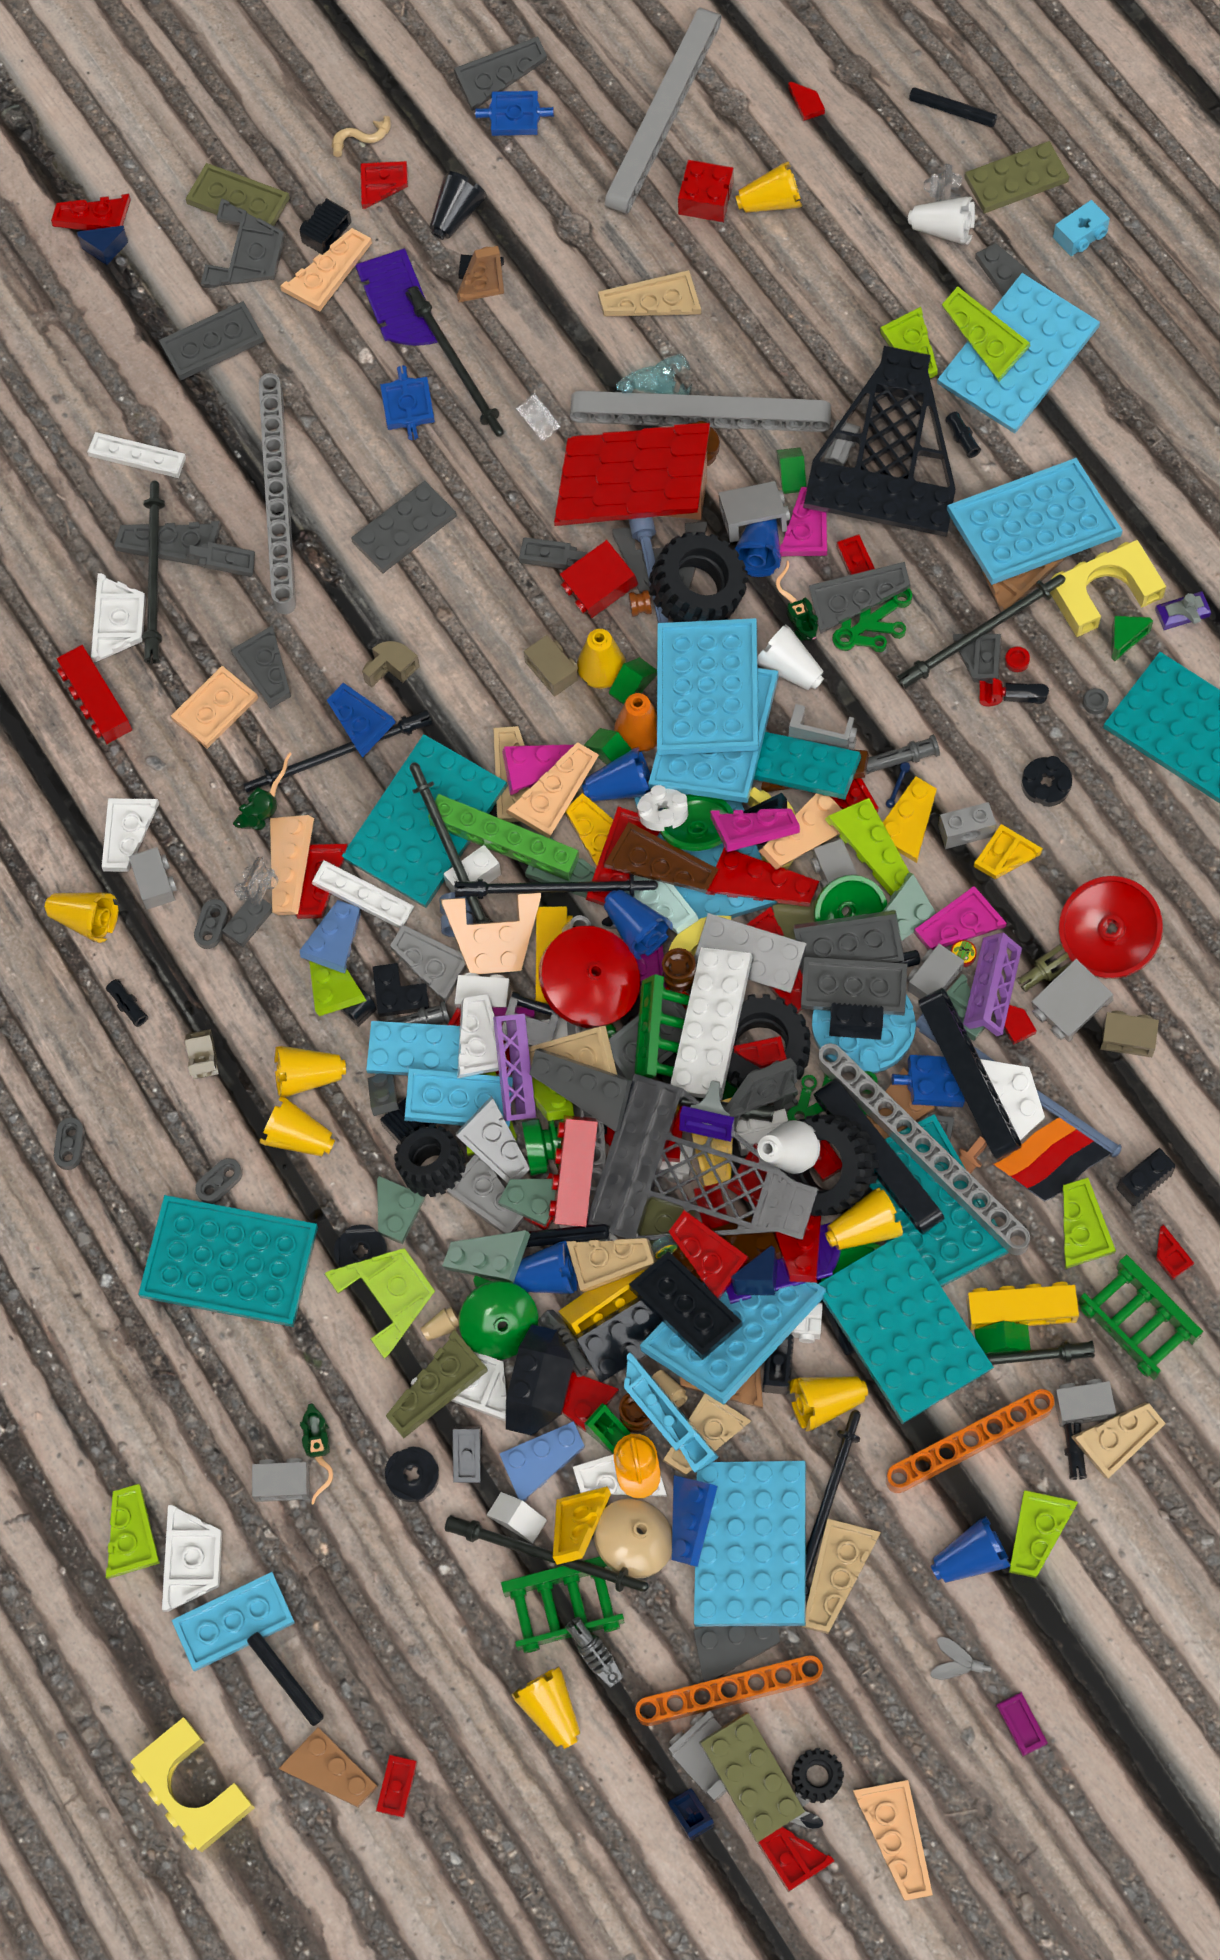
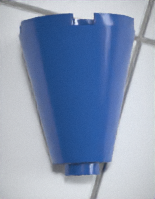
M777 519L747 524L735 549L740 554L738 559L744 561L745 570L748 571L747 575L765 577L774 574L775 569H779L781 565V552Z
M637 747L628 751L586 777V783L582 784L585 796L595 802L642 797L650 792L651 789L647 781H649L651 774L643 753L639 752L640 748Z
M614 890L605 898L604 908L636 959H642L639 955L644 953L647 956L653 954L669 937L666 932L668 928L672 930V922L623 890Z
M567 1241L558 1242L522 1258L514 1283L527 1292L575 1293L578 1289V1280L570 1259Z
M986 1516L980 1518L933 1557L934 1564L931 1565V1568L937 1580L943 1579L945 1583L1006 1569L1011 1566V1563L1007 1560L1009 1558L996 1532L991 1530L989 1526L991 1523Z

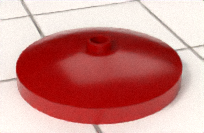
M1103 876L1084 883L1068 898L1060 915L1059 935L1065 952L1068 953L1071 961L1077 959L1095 977L1118 979L1140 971L1154 958L1163 937V918L1156 900L1142 885L1124 877ZM1111 925H1115L1117 931L1110 934L1108 928Z
M578 926L562 932L547 946L539 965V983L546 1002L558 1016L579 1027L596 1028L615 1023L633 1007L640 989V971L635 956L629 950L627 944L617 935L596 926Z

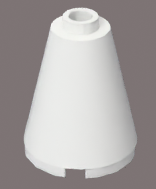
M966 196L916 205L913 210L909 211L908 223L912 225L913 230L962 245H968L972 239V235H968L970 228H974L975 204L970 202L973 199L972 197Z
M786 624L773 636L765 650H762L757 657L758 666L764 669L776 670L780 677L806 690H809L811 687L816 690L824 680L821 676L824 672Z
M792 1120L782 1123L761 1138L757 1150L761 1159L784 1172L798 1174L815 1165L820 1153V1142L817 1140L815 1131L810 1125L802 1121Z

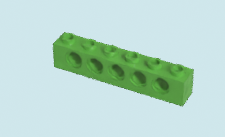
M437 795L435 802L449 833L478 845H485L490 850L570 881L579 860V850L443 795ZM429 814V823L431 826H434V823Z

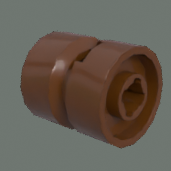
M671 949L662 960L664 984L668 989L675 992H683L690 989L696 972L694 956L686 949Z
M629 1393L623 1396L619 1404L621 1423L631 1433H643L650 1429L653 1422Z

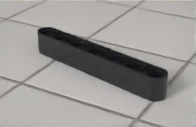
M940 988L918 1000L921 1011L993 1156L999 1160L1022 1147L1021 1141L947 992Z
M834 1078L813 1094L817 1103L827 1115L834 1114L835 1116L842 1115L848 1117L849 1121H856L861 1125L860 1132H868L871 1137L868 1142L870 1145H875L877 1150L876 1153H873L874 1160H879V1168H874V1174L878 1175L877 1179L922 1235L945 1219L935 1202L837 1079Z

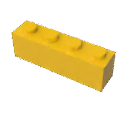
M538 907L536 914L535 1000L546 1004L548 1003L543 996L539 983V965L547 946L562 933L563 927L573 918L572 915L568 916L567 907Z
M645 1270L587 1291L558 1312L574 1336L636 1299L637 1296L629 1289V1284Z
M1056 1282L1049 1287H1041V1284H1029L1022 1289H1015L1014 1286H1003L996 1291H988L987 1288H976L969 1292L966 1298L970 1330L1001 1321L1028 1326L1076 1323L1079 1317L1075 1285H1068L1067 1282Z

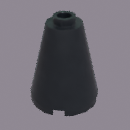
M448 171L442 180L429 226L432 230V235L440 240H444V238L449 239L480 206L487 195L480 185L475 183L472 186L468 183L469 178L460 173Z

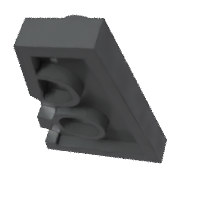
M273 625L231 649L232 655L270 709L291 697Z
M710 1626L693 1630L703 1682L715 1680L723 1674H727L739 1665L780 1643L777 1626Z

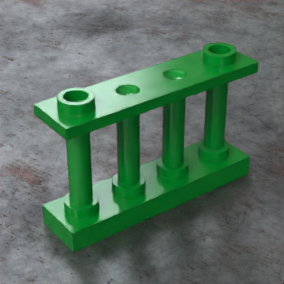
M656 974L642 980L634 1073L647 1078L655 1077L656 1073L672 1077L674 1067L658 1062V1048L677 1053L679 1043L662 1039L659 1035L660 1024L683 1029L685 1021L682 1018L663 1014L661 1011L662 999L688 1006L690 995L665 989L663 986L664 976Z
M1126 1254L1116 1267L1118 1276L1094 1298L1091 1299L1086 1293L1081 1295L1078 1302L1081 1305L1079 1308L1087 1318H1093L1134 1359L1138 1370L1144 1376H1150L1155 1380L1161 1372L1157 1365L1182 1341H1188L1193 1345L1204 1331ZM1125 1283H1131L1137 1289V1295L1110 1319L1099 1307ZM1144 1302H1150L1157 1309L1156 1314L1129 1338L1118 1326ZM1169 1321L1176 1328L1175 1334L1148 1357L1138 1345L1159 1325Z
M601 1557L584 1560V1562L611 1570ZM561 1566L501 1582L505 1598L510 1596L511 1600H514L523 1640L515 1641L517 1650L531 1653L540 1650V1645L572 1637L566 1629L560 1628L551 1590L553 1585L564 1583V1586L568 1587L575 1618L580 1617L589 1632L604 1629V1632H612L620 1629V1624L625 1623L623 1613L614 1616L606 1580ZM586 1576L594 1579L604 1617L592 1622H587L578 1586L579 1578ZM536 1589L538 1593H541L550 1630L549 1633L538 1636L533 1634L525 1601L526 1592Z

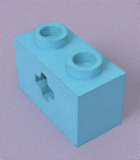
M1090 200L1055 224L1053 238L1070 256H1073L1077 252H1083L1090 243L1096 239H1102L1107 234L1110 218Z

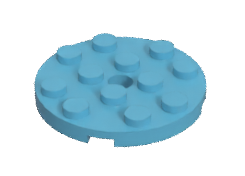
M907 995L904 1016L883 1014L881 1040L829 1036L831 1011H813L812 1031L819 1050L825 1044H836L864 1072L878 1073L891 1068L906 1055L914 1039L916 1029L915 1015L912 1003ZM834 1055L825 1056L830 1062L837 1060V1057Z

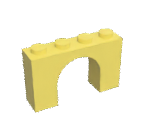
M1135 540L1131 543L1125 542L1109 553H1100L1095 559L1087 563L1085 561L1080 562L1067 572L1061 571L1056 573L1051 579L1061 574L1065 576L1066 580L1062 585L1052 590L1050 594L1075 636L1079 637L1099 627L1101 615L1086 590L1087 585L1094 579L1110 576L1122 580L1130 588L1141 608L1162 599L1166 585L1139 541Z
M183 1717L130 1761L135 1767L131 1772L141 1784L146 1781L152 1789L148 1792L152 1800L158 1806L161 1803L168 1810L165 1816L174 1828L178 1825L185 1833L182 1839L191 1850L196 1847L197 1850L203 1852L255 1807L235 1783L203 1807L188 1808L179 1804L172 1791L173 1773L180 1762L204 1743L189 1721Z

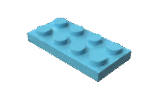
M371 1021L366 1071L373 1074L384 1073L407 1076L409 1068L458 1073L460 1026Z
M409 1068L404 1121L463 1126L491 1096L504 1118L500 1077L478 1074L457 1078V1072ZM508 1077V1085L512 1087L513 1078ZM505 1121L509 1127L510 1121Z
M270 1572L173 1619L172 1623L190 1665L195 1672L249 1646L247 1639L254 1633L258 1632L263 1638H266L295 1624V1621L273 1572Z

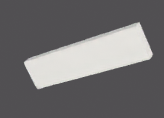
M95 432L87 451L90 457L179 478L186 460L184 453Z
M325 860L312 881V884L359 907L399 929L402 925H405L414 908L413 905Z

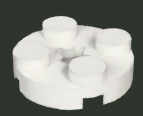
M662 785L652 787L650 792L642 796L637 805L641 823L646 828L655 831H665L664 827L671 825L673 829L680 826L688 817L687 796L677 790L666 789Z

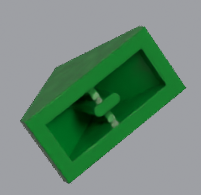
M801 448L777 450L783 494L800 492L801 487H806L805 462Z
M1115 616L1112 624L1111 659L1114 661L1118 660L1149 634L1153 620L1150 617Z
M640 657L624 663L609 690V695L624 705L630 695L644 691L657 676V669Z
M599 728L584 744L585 747L599 755L598 759L606 765L632 750L619 732Z
M1001 1321L974 1330L975 1339L985 1355L1031 1350L1028 1325Z
M603 1403L584 1423L586 1432L612 1455L614 1454L617 1442L624 1436L631 1434Z

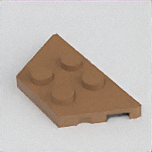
M1066 557L991 585L985 573H982L1002 612L1036 587V582L1038 580L1042 581Z

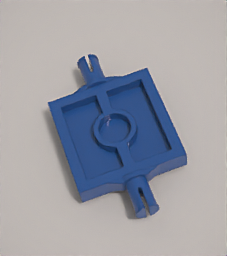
M538 91L492 92V102L489 108H475L476 118L490 119L492 136L538 135L540 117H554V107H540Z
M402 365L403 374L401 366L397 367L399 379L391 383L380 384L388 430L407 428L408 439L413 440V432L414 440L418 438L416 426L435 422L427 377L408 378L407 367Z
M909 1055L907 1060L908 1074H892V1085H907L911 1093L912 1105L963 1107L965 1103V1098L944 1056Z

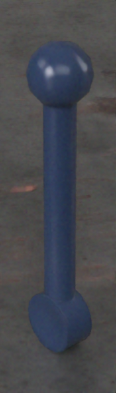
M907 762L900 765V775L890 799H887L885 803L888 808L895 806L894 800L904 775L910 770V765Z

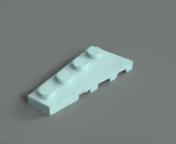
M634 875V881L652 880ZM656 881L658 883L656 890L634 891V898L667 917L673 924L672 930L677 934L699 920L696 913L674 885Z

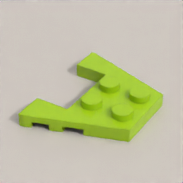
M405 1248L342 1268L333 1269L324 1274L338 1294L361 1278L388 1315L392 1324L370 1339L384 1359L388 1357L435 1292Z

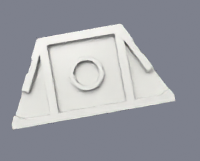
M98 573L91 652L93 662L100 661L143 642L142 635L144 634L145 593L136 589H130L119 581L116 583L109 580L102 573Z
M980 1059L1021 1141L1034 1127L1045 1119L1030 1068Z
M475 1353L487 1367L488 1371L451 1401L506 1422L507 1394L504 1363L487 1355ZM417 1377L411 1381V1386L416 1382Z
M168 1505L162 1599L163 1612H169L220 1587L222 1531L193 1515L179 1510L173 1505Z

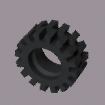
M815 1748L813 1751L810 1749L800 1755L792 1770V1784L795 1785L797 1794L800 1793L802 1795V1799H809L811 1803L816 1801L824 1803L838 1793L843 1783L844 1771H842L843 1766L841 1762L837 1761L838 1757L835 1754L832 1756L829 1754L830 1751L826 1749L821 1751L820 1748ZM820 1765L827 1770L828 1781L825 1785L814 1786L808 1781L807 1771L810 1767Z

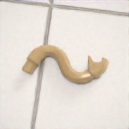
M383 116V121H373V124L378 129L373 134H366L356 128L340 130L334 135L332 140L333 155L335 157L342 156L344 140L348 137H354L364 143L380 141L390 131V117Z

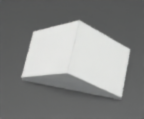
M502 1492L487 1514L489 1518L532 1544L547 1522L543 1516L524 1501Z

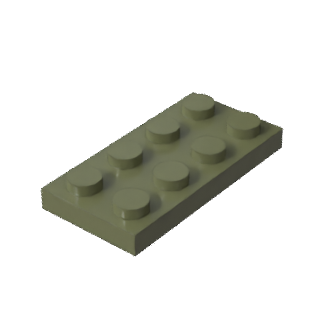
M1050 141L967 171L964 177L984 214L1069 182V175Z
M206 163L188 193L186 203L217 215L221 199H225L233 206L247 211L253 217L260 218L275 226L290 197L287 192Z
M745 1712L699 1741L756 1842L761 1841L805 1812L748 1712Z

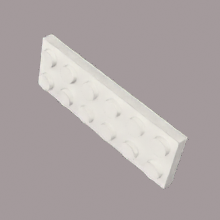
M703 947L700 949L670 1084L686 1090L693 1097L705 1098L712 1080L719 1081L720 1087L724 1092L753 958L751 953Z

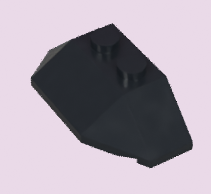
M531 1324L520 1344L506 1397V1430L533 1436L540 1429L562 1415L575 1361L558 1330Z

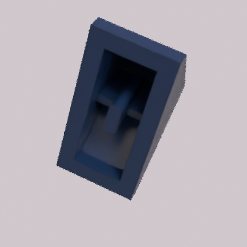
M124 225L77 232L82 249L106 265L128 243Z
M770 1246L731 1276L735 1294L775 1295L778 1262L773 1246Z
M692 1788L667 1802L689 1841L694 1840L714 1827L712 1818Z

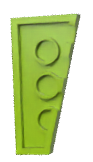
M958 286L942 304L944 310L998 382L1001 381L1031 346L1030 342Z
M868 798L825 818L826 822L838 830L840 833L839 837L845 844L848 842L857 852L856 856L858 859L870 867L872 875L890 896L895 891H898L905 882L904 878L909 873V870L870 799Z

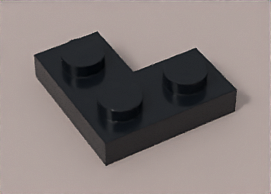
M398 963L372 966L379 1017L418 1012L422 1007L425 1009L429 1008L426 983L401 986Z

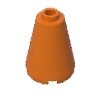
M635 693L627 698L615 722L614 730L619 732L631 749L639 747V751L645 750V752L657 746V711L646 695Z

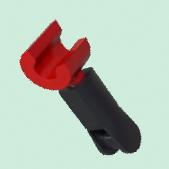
M996 678L992 679V684L980 680V704L983 706L998 705L1002 702L1003 697L1004 701L1042 704L1046 701L1049 694V688L1045 684L1005 683L1003 687L1002 681Z

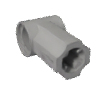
M840 420L836 421L833 430L836 428ZM846 423L842 431L860 434L861 427ZM836 438L827 450L824 462L845 466L852 447H855L857 443Z

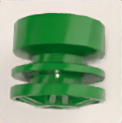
M539 1118L522 1121L531 1176L548 1173L549 1160H554L555 1150L561 1146V1138H557L558 1127L554 1126V1120L548 1121V1129L542 1128Z

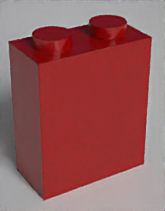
M605 540L560 573L563 581L560 584L562 589L568 596L573 595L576 598L574 603L582 614L587 612L591 619L638 585L635 574L608 540Z

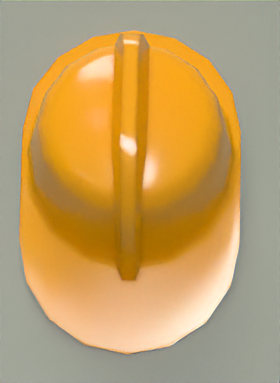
M630 1434L624 1436L617 1442L614 1449V1463L618 1483L628 1496L633 1498L648 1497L657 1490L660 1483V1467L654 1443L644 1435Z

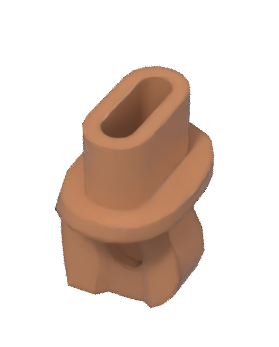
M982 1136L978 1138L969 1151L962 1147L959 1149V1158L966 1171L970 1174L976 1167L980 1168L982 1166L981 1162L977 1159L987 1147V1143Z

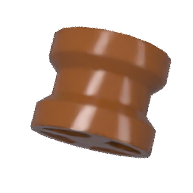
M643 590L640 594L629 593L632 617L638 616L639 613L652 614L648 590Z

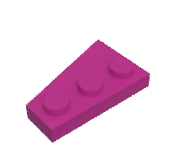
M801 487L790 523L787 526L785 537L780 546L781 556H827L826 512L803 508L807 487Z
M574 745L504 746L502 754L510 795L518 793L521 789L531 788Z
M760 809L758 813H743V810H733V814H720L719 810L710 811L711 820L727 852L800 833V825L792 809Z
M973 886L914 930V934L928 950L930 948L934 950L938 944L946 947L960 940H968L1005 928L1007 923L977 888Z

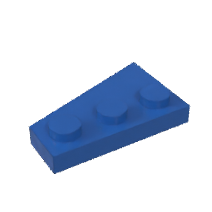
M342 683L327 699V702L362 758L396 723L391 715L345 683Z
M674 1475L673 1561L698 1567L718 1486Z

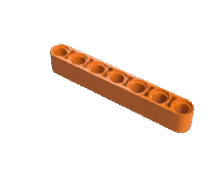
M1045 1389L1036 1390L894 1464L889 1468L886 1476L888 1489L894 1493L905 1492L1049 1416L1054 1406L1053 1395ZM1036 1399H1043L1047 1402L1048 1408L1039 1409L1035 1406L1034 1401ZM1019 1411L1024 1415L1025 1419L1021 1422H1016L1011 1418L1010 1413ZM995 1423L1000 1427L1001 1432L999 1434H991L987 1430V1425ZM965 1436H973L977 1440V1445L969 1447L965 1445L963 1438ZM943 1448H948L953 1452L954 1456L951 1459H944L940 1456L939 1451ZM920 1460L926 1461L930 1469L921 1472L916 1468L915 1463ZM895 1473H901L905 1476L906 1482L896 1484L892 1481L891 1476Z
M804 1656L648 1696L637 1703L635 1708L636 1717L642 1725L653 1726L696 1715L700 1712L704 1713L813 1685L820 1680L823 1665L815 1656ZM814 1664L818 1669V1673L813 1677L806 1676L802 1671L804 1665ZM781 1670L787 1671L791 1676V1680L786 1684L779 1683L775 1678L777 1672ZM754 1677L760 1678L764 1682V1687L759 1691L752 1690L748 1685L750 1679ZM727 1684L734 1685L737 1689V1694L732 1698L725 1697L721 1692L723 1686ZM697 1692H707L710 1696L709 1702L704 1705L698 1704L694 1699ZM672 1698L680 1699L683 1702L682 1709L677 1712L671 1711L667 1707L669 1700ZM645 1705H651L656 1709V1714L650 1719H646L640 1714L642 1707Z

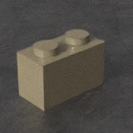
M546 635L524 650V659L529 668L555 697L578 681V666L571 657L567 658L563 654V648L558 641H552Z
M1123 1011L1107 1012L1104 1019L1100 1050L1152 1058L1156 1047L1159 1020L1153 1019L1148 1015L1130 1016Z

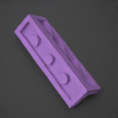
M1003 932L983 938L963 1022L969 1029L984 1026L995 1036L1003 1035L1022 950L1018 944ZM1007 948L1012 951L1010 961L1007 954ZM1002 968H1004L1006 974L1005 982L1001 973ZM998 989H999V993H1000V996H1001V1002H1000V1004H999L998 997H997V990H998ZM993 1011L996 1017V1024L991 1021Z
M525 1014L493 1017L504 1120L536 1118L532 1076L529 1075L531 1065ZM501 1021H506L508 1037L502 1032ZM508 1047L511 1063L505 1059V1051ZM511 1072L513 1078V1088L508 1085L507 1079ZM515 1098L516 1115H511L510 1104Z

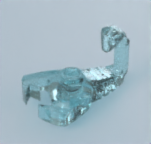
M678 353L661 360L656 366L644 367L641 370L630 373L623 377L616 384L618 390H622V393H632L634 389L657 394L690 395L692 384L686 390L682 383L679 392H675L677 381L674 380L675 371L672 364L677 366L679 372L682 371L683 366L688 370L691 368L682 353Z

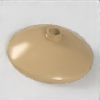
M628 1498L615 1501L603 1510L594 1531V1542L601 1559L609 1568L619 1573L625 1567L628 1569V1576L646 1578L656 1574L667 1564L672 1555V1530L665 1516L656 1507L639 1499ZM636 1528L641 1529L643 1534H639Z

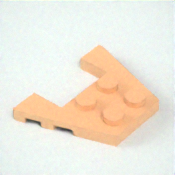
M541 893L516 894L518 920L476 924H467L465 898L441 899V905L446 913L469 973L488 974L522 970Z

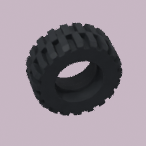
M697 531L695 535L692 532L683 533L682 537L676 536L671 539L670 543H667L659 554L649 577V582L651 583L649 589L651 595L655 596L653 601L656 607H661L663 609L661 613L666 618L669 616L674 619L673 622L728 620L741 602L746 592V583L748 581L747 573L743 572L746 568L744 561L738 559L740 554L736 549L732 550L727 541L724 540L722 542L718 540L716 535L710 534V536H706L705 532ZM696 567L705 571L714 580L717 593L701 595L693 592L681 580L679 569Z
M755 994L747 995V1000L743 1001L734 1046H736L738 1038L743 1033L753 1028H768L777 1032L785 1041L786 1059L791 1058L797 1065V1080H800L804 1075V1068L808 1066L811 1045L810 1030L806 1026L804 1016L797 1014V1008L792 1003L786 1006L785 999L781 997L773 1000L770 999V994H763L762 998H756ZM733 1050L726 1080L738 1089L751 1071L763 1068L752 1064L734 1053Z
M842 1115L807 1116L805 1119L797 1120L810 1125L814 1129L819 1142L827 1140L837 1148L842 1159V1174L838 1183L831 1190H824L815 1183L809 1169L798 1174L784 1173L794 1181L819 1189L811 1213L812 1216H830L845 1213L859 1202L862 1197L872 1192L873 1190L869 1186L877 1181L878 1175L874 1174V1168H879V1160H874L873 1153H876L877 1150L875 1145H870L868 1142L871 1139L867 1131L860 1132V1124L856 1121H849L848 1117Z

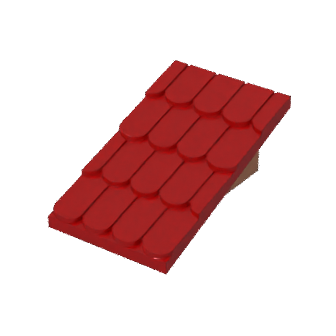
M710 423L644 428L639 431L603 432L600 435H581L568 438L554 526L658 516L701 520L707 483V445Z

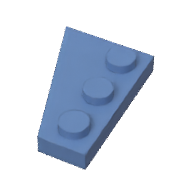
M337 900L300 949V957L345 974L347 959L351 953L352 940L355 937L361 915L360 908Z
M573 1421L500 1453V1457L518 1499L525 1502L534 1491L542 1487L552 1475L569 1463L585 1446Z

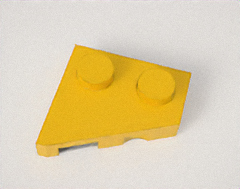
M1001 824L975 861L974 867L996 880L1040 856L1043 848Z

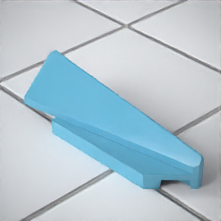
M629 1353L627 1355V1373L624 1381L625 1390L676 1451L679 1449L682 1451L695 1473L715 1461L719 1457L638 1359L632 1353Z

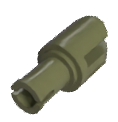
M1059 944L1035 960V967L1017 978L1018 984H1023L1029 980L1021 986L1025 992L1042 980L1052 981L1073 962H1068L1053 973L1051 969L1069 958L1068 953H1063L1048 964L1044 962L1064 948L1062 944Z

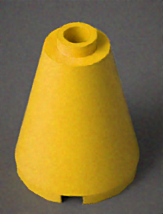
M789 161L782 163L739 189V195L735 196L739 210L744 209L745 213L802 207L800 201L796 202V200L800 199L794 174L791 173L790 169L787 170V168L791 167Z
M595 629L591 631L577 660L578 674L581 679L587 682L589 686L599 689L612 687L621 667L626 663L624 654L607 630Z
M107 892L53 893L45 901L44 907L48 917L97 943L107 940L104 937L107 933L113 932L118 919V905H114L113 899L116 898Z
M286 1046L275 1047L274 1062L277 1063L275 1078L278 1096L288 1097L340 1081L342 1075H346L345 1059L341 1060L338 1054Z
M280 1096L278 1100L283 1103L281 1107H274L263 1132L268 1136L266 1140L261 1138L259 1143L265 1146L321 1157L324 1152L329 1154L335 1142V1139L331 1138L333 1133L286 1097Z
M879 1187L827 1226L828 1232L825 1233V1236L831 1247L836 1246L838 1250L898 1238L903 1235L900 1221L895 1223L894 1214L897 1212L890 1198Z
M857 1376L794 1378L790 1382V1394L795 1393L796 1401L791 1402L792 1408L800 1427L806 1428L805 1431L807 1432L812 1431L864 1403L865 1396H868L867 1385L865 1381H861Z
M559 1666L528 1682L524 1689L521 1690L519 1688L511 1694L515 1702L556 1747L562 1745L563 1749H566L578 1741L576 1736L580 1734V1729L564 1675Z

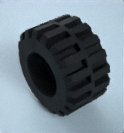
M423 1125L417 1131L411 1130L408 1137L404 1136L401 1139L402 1144L397 1145V1153L394 1154L396 1169L406 1186L413 1193L416 1194L418 1192L423 1197L427 1194L430 1197H436V1193L440 1192L442 1195L446 1193V1189L450 1188L452 1190L455 1187L454 1183L456 1181L460 1182L462 1179L460 1173H464L466 1168L464 1165L466 1163L464 1153L453 1134L449 1130L446 1131L442 1126L437 1128L436 1125H429L428 1128ZM439 1155L433 1163L421 1166L426 1159Z

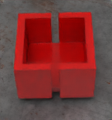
M688 160L684 181H682L678 196V215L724 223L728 201L730 200L734 184V168Z

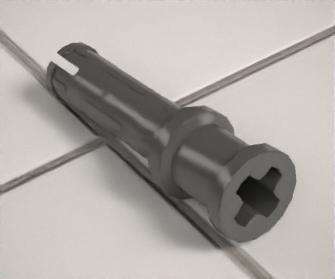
M930 735L929 739L918 742L913 740L907 743L905 747L869 757L866 773L869 774L908 761L917 763L920 762V759L935 755V757L940 756L935 735Z
M443 1001L438 1006L427 1009L422 1007L417 1013L386 1022L436 1025L443 1022L448 1024L450 1018L445 1001Z

